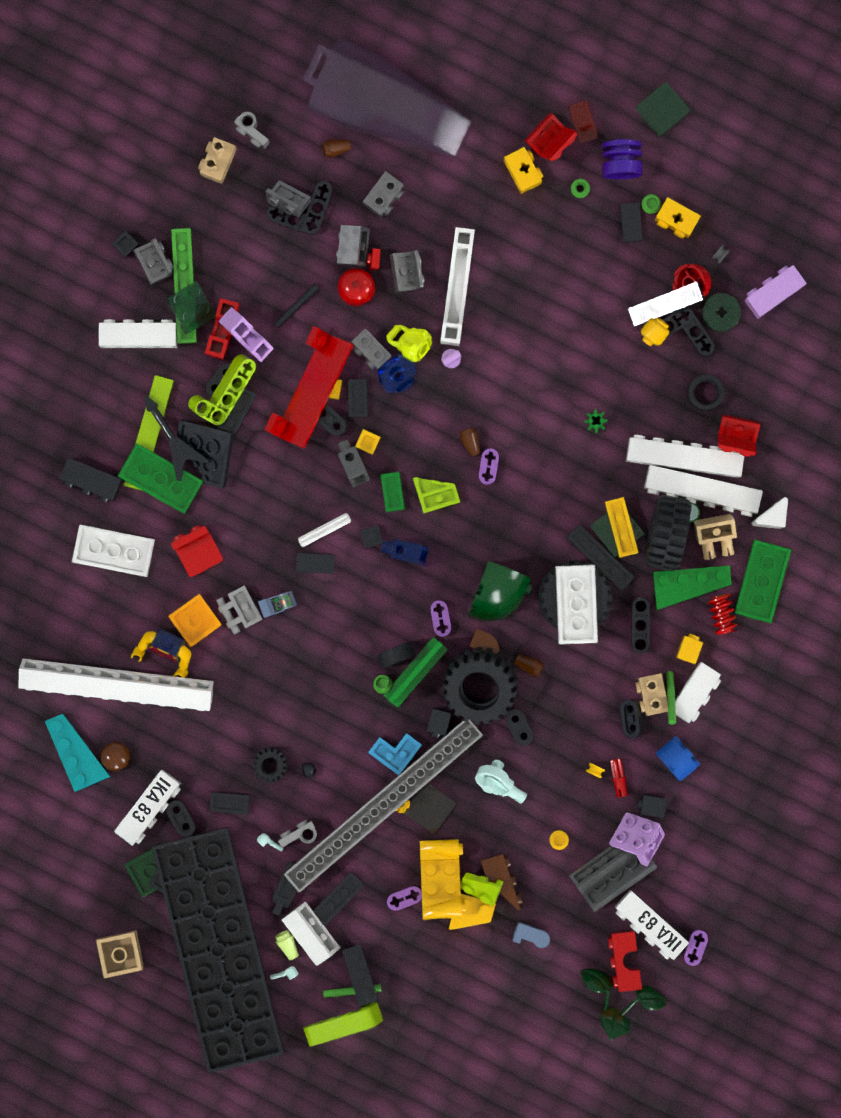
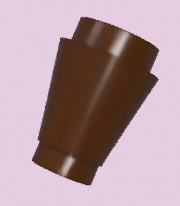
M335 139L322 142L323 154L325 158H333L350 151L351 144L349 139Z
M474 427L460 431L459 438L470 457L480 454L478 434Z
M521 654L517 656L515 665L532 677H539L545 665L540 659Z

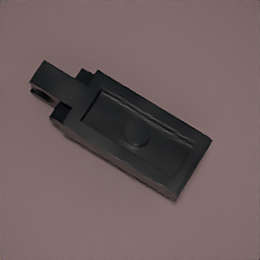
M291 862L287 863L273 895L272 902L276 903L272 913L280 916L283 907L288 909L297 891L284 875L295 865Z

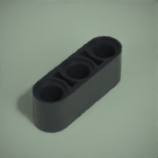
M641 597L633 600L631 604V648L636 653H644L648 650L650 643V605L648 600ZM638 601H642L645 604V609L642 612L637 611L635 608V604ZM638 620H642L645 623V628L642 631H638L635 628V623ZM638 639H642L645 642L643 650H638L635 647V642Z

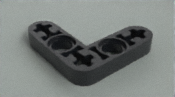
M321 181L316 185L307 213L300 215L299 222L296 225L289 224L288 219L291 216L289 214H286L285 222H281L283 218L279 216L273 219L270 213L275 212L276 209L280 215L284 216L285 211L278 206H270L267 210V217L272 223L308 235H316L321 228L332 196V186L327 181ZM324 186H327V190L329 191L328 193L325 192L323 196V199L326 200V202L322 201L321 199H315L316 196L320 198L321 191L319 190V188H323ZM314 204H322L323 210L321 213L313 212L312 207ZM310 214L314 217H320V220L315 219L314 224L317 228H313L312 231H309V227L306 226L312 222L313 218L309 217Z
M685 307L663 319L664 322L669 321L674 325V329L669 332L667 338L682 329L699 355L707 357L713 353L715 349L714 343L691 309ZM680 312L688 313V320L682 319L678 323L681 326L678 327L672 317L675 316V319H678L681 316ZM691 327L699 328L700 335L698 337L690 335ZM703 335L705 337V339L702 340L705 345H710V352L708 353L706 350L701 351V348L703 347L701 342H699L698 344H696L695 342L699 340Z

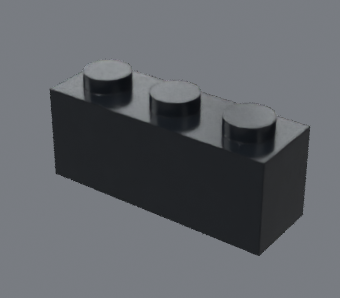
M67 458L59 479L63 480V485L72 489L74 485L80 487V492L89 496L92 493L99 495L98 499L109 503L110 500L115 502L123 480L71 458Z
M362 945L342 950L359 1007L379 1002Z

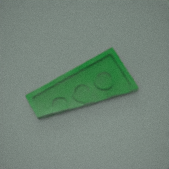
M730 566L683 569L673 572H653L656 610L732 585Z

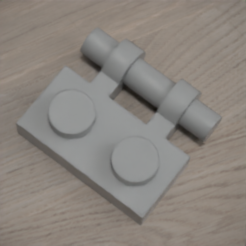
M245 585L228 594L231 600L229 603L226 604L223 597L216 600L219 606L218 610L220 613H223L227 621L226 625L228 629L231 628L233 634L240 632L237 624L241 622L245 628H248L263 620ZM232 607L235 608L236 612L239 615V617L235 619L233 618L229 610Z

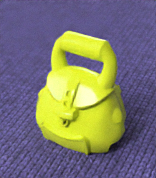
M395 325L386 336L388 343L396 347L403 357L411 362L420 361L432 344V337L427 330L409 329L403 325ZM403 330L405 333L398 341H394L393 339Z

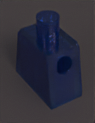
M394 539L393 543L383 542L382 552L390 554V558L425 567L428 547ZM404 548L403 554H400L401 549Z

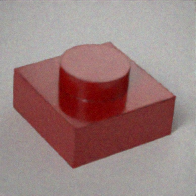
M373 248L370 253H367L366 264L369 265V270L377 271L379 269L381 249Z

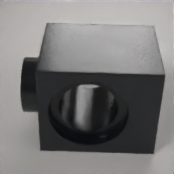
M432 708L427 728L430 736L441 738L442 735L446 736L451 713Z
M642 794V799L638 798L637 810H640L639 814L664 818L667 799Z

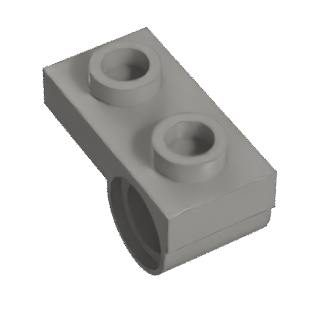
M244 112L234 121L236 130L241 135L245 136L247 134L252 138L250 141L256 147L262 146L265 149L270 144L269 139L256 130L257 120L253 113ZM246 118H251L253 120V124L251 126H245L243 125V121Z
M304 820L296 825L298 827L297 830L291 832L289 829L280 835L281 839L278 840L280 846L284 847L298 838L304 843H312L317 837V830L313 821L307 822V820ZM305 829L313 831L314 836L312 839H305L303 837Z

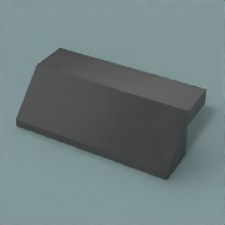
M610 846L570 874L569 877L593 911L596 912L654 871L657 866L653 860H651L648 867L641 865L635 854Z

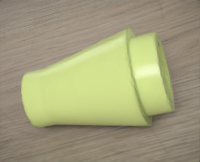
M285 930L275 936L276 944L284 952L288 960H293L299 956L294 936L289 930Z

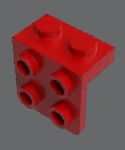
M549 113L524 141L539 157L553 161L561 157L562 151L575 141L578 133L573 129L564 127L552 113Z
M723 414L717 435L718 447L724 452L731 453L735 451L746 457L756 455V440L760 429V422Z
M201 525L190 529L191 533L186 536L182 533L174 537V542L171 543L190 577H194L223 561V557L208 528Z

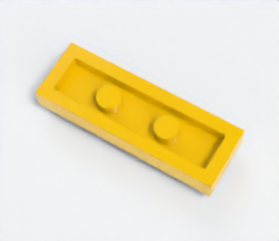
M624 497L605 502L619 558L638 553Z

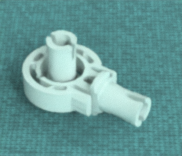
M494 760L492 765L479 767L475 780L482 787L483 791L501 795L502 797L508 795L520 804L524 802L527 793L514 786V781L509 779L508 774L502 770L504 767L503 762Z

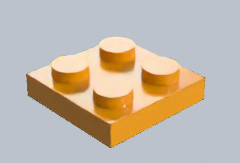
M200 594L168 616L190 647L222 626Z

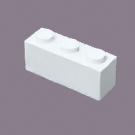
M700 662L675 699L676 716L687 723H690L691 720L694 722L700 714L698 711L700 706H705L711 696L708 694L711 689L715 690L720 684L721 680L719 677L721 674Z
M306 901L282 919L283 923L316 966L340 949V946Z

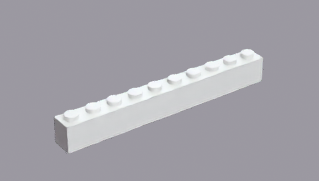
M22 659L19 668V688L26 690L97 697L105 700L114 699L123 702L131 701L141 704H156L181 709L189 708L199 711H210L214 681Z

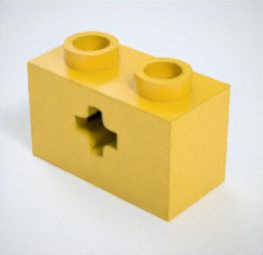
M525 147L504 157V163L521 194L542 183L541 178H543L539 167L535 168L532 162L534 157L531 151H526ZM521 166H524V168H528L526 174L524 171L520 172Z
M667 197L655 221L658 222L657 225L666 230L669 228L675 231L674 234L677 237L688 239L701 216ZM679 216L680 219L677 224L674 223V218Z

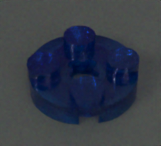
M397 354L386 361L378 369L377 374L379 375L381 386L387 392L402 393L414 383L415 379L413 377L417 370L409 359ZM397 372H400V373H399V375H400L399 377H396V376H395V374H396Z

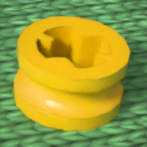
M589 763L590 768L586 769V772L602 778L601 773L605 769Z

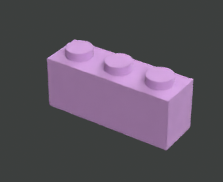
M786 265L778 271L779 275L774 279L769 277L762 282L764 286L759 290L755 287L747 293L748 297L744 301L757 319L807 284L794 265L790 268Z

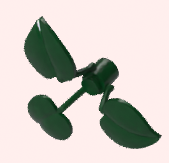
M584 969L580 971L582 980L587 988L596 993H606L605 1008L600 1014L601 1026L610 1040L625 1035L630 1031L631 1024L623 1015L636 1002L640 1001L641 1005L649 1010H658L667 1004L666 999L656 989L650 986H642L641 990H636L638 997L621 1013L615 1007L609 1009V989L613 987L612 979L605 972L597 969Z

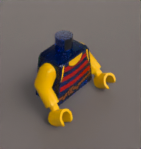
M160 628L156 632H146L140 640L138 647L134 648L131 658L137 655L140 657L138 660L140 662L145 654V650L178 665L180 668L175 672L174 677L179 675L182 678H186L191 651L187 648L185 641Z

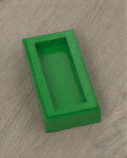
M400 473L380 474L386 513L405 510Z

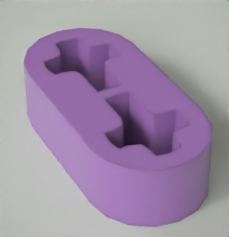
M494 449L485 450L481 457L479 480L484 485L492 484L496 478L499 455ZM489 452H492L493 456L496 457L495 460L491 461V466L487 465L488 459L485 458V455H488ZM490 468V475L493 478L486 482L482 474H485L486 469Z
M435 601L431 605L430 610L433 627L438 636L444 637L451 631L448 608L443 601ZM436 604H440L441 607L444 606L445 608L442 611L441 618L433 610V608H436ZM443 619L444 625L448 626L444 634L441 631H437V627L440 626L439 620Z
M410 886L389 895L387 905L391 910L395 911L414 905L422 899V891L417 886ZM414 889L415 892H419L416 900L413 898L406 899L405 897L411 894L410 890ZM396 896L397 899L402 897L404 898L403 901L399 902L398 907H396L395 904L391 905L390 903L391 901H393L392 897Z
M700 929L694 930L690 934L689 944L686 946L683 955L685 962L691 966L700 963L708 942L707 934ZM701 933V937L704 940L699 941L698 946H695L696 940L694 936H698ZM695 948V955L698 958L697 960L693 959L692 962H690V958L687 957V955L692 954Z

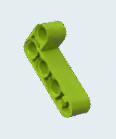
M243 354L236 356L210 400L194 395L188 402L189 408L212 424L221 425L224 423L256 369L255 362ZM237 378L236 383L232 385L233 380ZM227 395L226 400L222 401V398ZM202 402V407L197 409L199 403ZM217 411V415L212 418L213 413Z
M376 1002L361 1007L358 1010L310 1024L303 1029L308 1044L311 1047L373 1028L383 1021V1017Z

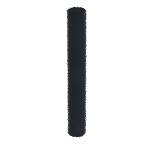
M314 283L274 324L280 328L320 288Z

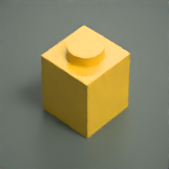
M689 634L688 637L683 636L676 658L696 664L703 642L699 641L700 637Z

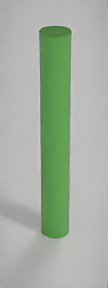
M668 671L666 672L668 723L674 725L676 724L674 672Z
M381 984L374 985L376 992H382ZM353 987L323 990L324 998L356 995Z

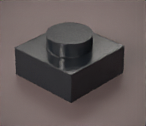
M126 230L112 243L125 258L139 246Z
M379 525L360 530L365 549L384 544Z

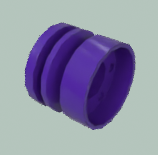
M616 139L602 143V150L606 151L602 153V157L611 160L602 164L603 178L618 180L641 177L643 175L642 162L634 160V158L642 156V152L639 150L642 148V142L630 139Z

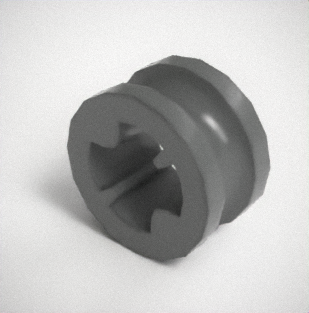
M722 245L712 258L717 259L720 264L730 250H726L724 245Z

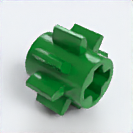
M594 409V414H586L589 420H585L584 423L589 425L587 431L592 428L595 429V434H597L599 428L605 430L602 424L608 422V420L603 419L604 412L598 414L597 410ZM598 417L600 425H592L593 420L591 418L596 419Z

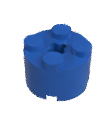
M674 736L656 752V755L680 782L701 765L677 736Z

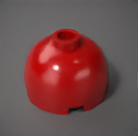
M685 264L675 271L674 282H672L673 290L699 282L704 298L709 293L711 277L708 271L701 265Z
M349 269L338 280V294L342 301L349 306L359 307L367 304L375 293L374 279L364 269Z

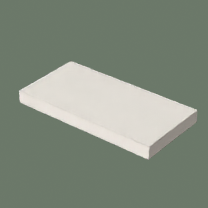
M79 525L72 562L148 577L155 539Z
M595 565L556 566L558 643H598Z

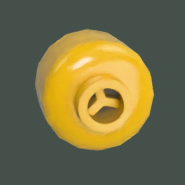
M658 317L656 319L650 318L641 329V334L644 336L642 340L649 346L653 344L661 345L669 335V325Z

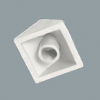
M786 497L780 499L751 522V524L758 527L784 528L788 499Z

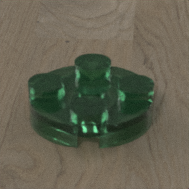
M718 293L708 298L702 309L703 321L716 332L729 331L736 326L741 316V308L737 299L725 293ZM720 308L727 312L723 318L716 314V311H719Z

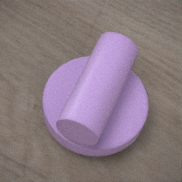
M448 349L443 353L441 360L447 368H455L460 364L462 356L458 350Z

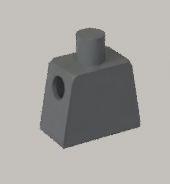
M348 440L340 442L338 447L341 452L338 453V456L352 487L354 488L370 481L356 447H351Z

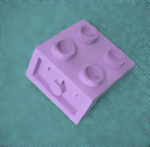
M627 812L609 843L612 847L635 854L640 864L648 867L665 834L659 823Z

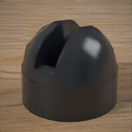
M313 763L301 764L305 779L311 778L316 774V766Z

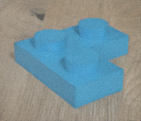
M407 733L396 748L379 737L368 753L397 775H400L422 744Z

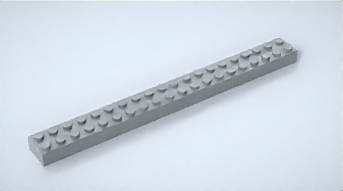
M471 720L468 722L462 721L284 874L285 877L300 893L481 738L483 734Z

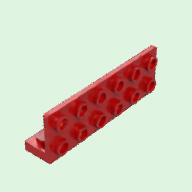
M313 326L306 341V344L315 349L289 406L283 418L272 413L264 429L270 434L301 448L306 447L353 348V344L331 336Z

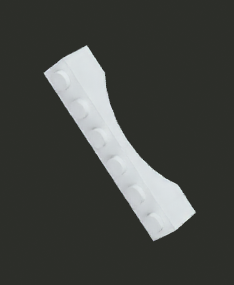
M458 227L455 229L440 344L460 345L475 232L473 229Z

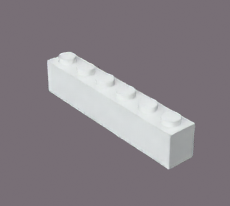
M634 435V438H629L626 462L735 478L741 477L744 456L739 452H724L717 446H710L707 449L702 448V444L691 443L690 446L683 445L682 441L672 440V443H666L662 438H653V441L645 440V436Z
M653 465L648 467L644 489H647L649 494L659 495V492L665 493L668 496L685 498L696 504V501L704 502L703 506L715 508V505L723 507L722 510L727 512L738 510L741 511V515L749 517L758 513L763 492L753 488Z

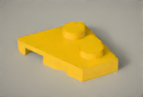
M461 893V901H465V913H462V919L451 918L449 929L453 930L491 922L496 903L494 906L483 903L476 897Z

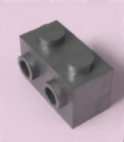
M385 171L363 200V205L380 218L384 214L387 216L393 209V202L395 200L399 201L405 193L403 191L404 184Z
M341 225L338 235L339 248L336 254L338 264L366 267L369 228Z

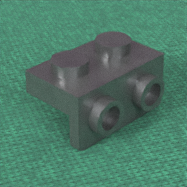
M280 180L272 190L268 188L265 191L270 205L278 206L287 214H293L298 218L311 202L310 196Z
M156 238L152 239L150 243L134 249V253L150 285L170 277L173 269L170 259H166L163 254L165 250L162 243L157 242Z
M418 250L390 255L395 293L416 291L424 287L421 257Z
M364 329L351 341L354 346L352 348L359 357L363 355L367 359L365 363L372 370H381L384 367V363L391 358V354L367 329Z

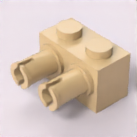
M215 137L212 142L209 141L206 147L207 156L205 159L202 158L198 168L201 176L223 184L237 150L236 146Z
M731 514L693 521L696 540L699 545L702 544L703 559L710 560L709 555L711 559L716 557L713 542L721 541L723 556H728V552L730 556L735 554L732 539L737 538L735 521Z
M662 673L638 678L635 686L637 694L641 693L642 701H639L641 713L645 712V716L668 712Z

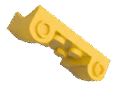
M458 839L420 841L423 920L438 918L462 919V913H465V901H461L459 855H463V844L459 843Z

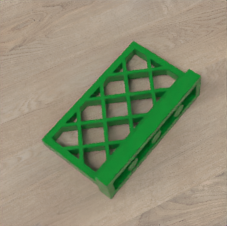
M433 637L393 683L391 690L383 696L398 708L448 649Z

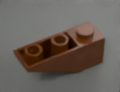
M503 853L481 859L488 881L496 883L498 880L503 881L500 893L517 910H521L519 905L523 903L520 893L516 894L513 887L517 886L514 874L510 875L508 868L511 867L508 856L504 857Z

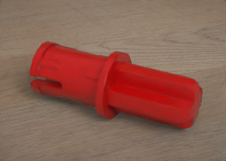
M613 759L610 763L616 798H620V796L626 797L628 796L625 781L627 776H624L622 760Z

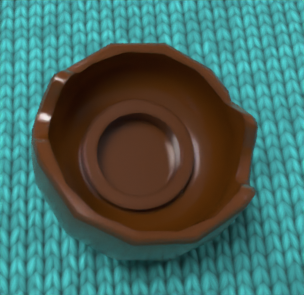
M112 742L106 745L100 754L101 764L105 769L113 772L124 769L130 760L129 749L119 742Z

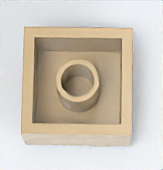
M137 930L105 936L96 940L104 978L144 969Z

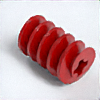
M730 593L710 597L712 600L707 602L708 605H714L709 612L716 613L711 617L712 620H717L713 627L719 628V630L714 632L715 635L738 631L733 630L738 624L731 622L736 618L735 615H730L734 608L728 607L733 602L726 600L731 595Z

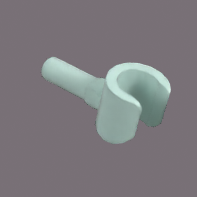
M265 833L257 838V841L263 847L268 843L281 852L284 849L273 842Z
M291 966L285 971L270 975V978L273 980L287 975L289 980H291L299 973L295 967Z

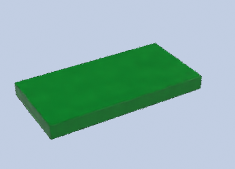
M136 443L118 475L119 478L183 514L186 513L203 483V480L183 470L182 480L180 482L177 481L173 463Z
M753 540L734 614L772 623L792 549Z

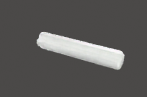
M345 513L299 537L298 541L302 547H305L350 523L351 519L348 513Z

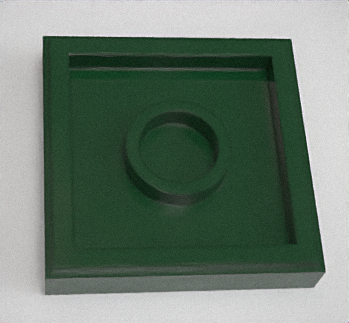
M152 849L124 864L142 898L157 890L148 885L157 871Z

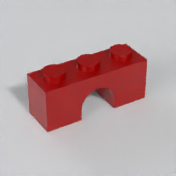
M220 298L215 315V325L205 350L206 356L225 361L232 335L219 320L231 307L239 313V303Z
M635 931L610 932L611 937L608 938V947L613 950V957H610L611 968H615L616 976H612L614 988H617L619 992L641 990L640 970L638 968L629 969L623 964V958L628 952L637 951Z

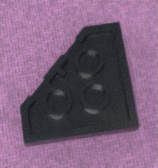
M185 419L179 420L177 437L209 460L208 464L190 460L203 476L201 478L204 483L222 489L225 488L234 432Z

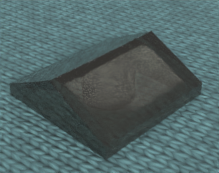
M427 783L410 802V807L406 809L404 814L435 835L456 805V802Z

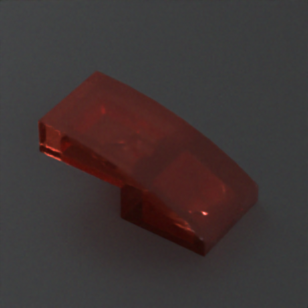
M587 100L568 106L575 130L578 133L579 142L583 143L599 138Z

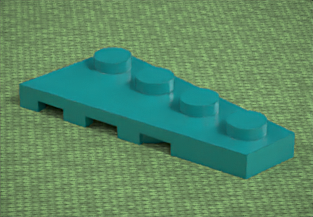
M64 714L45 721L74 792L111 777Z

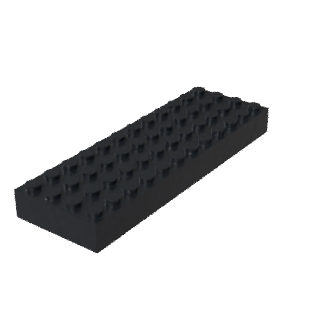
M226 826L153 845L152 850L208 1074L284 1055V1048L229 827Z

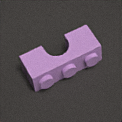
M232 307L219 320L225 329L260 362L274 349Z

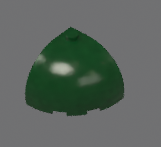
M488 561L468 617L481 622H495L508 617L519 607L525 593L530 594L533 586L530 583L531 578Z

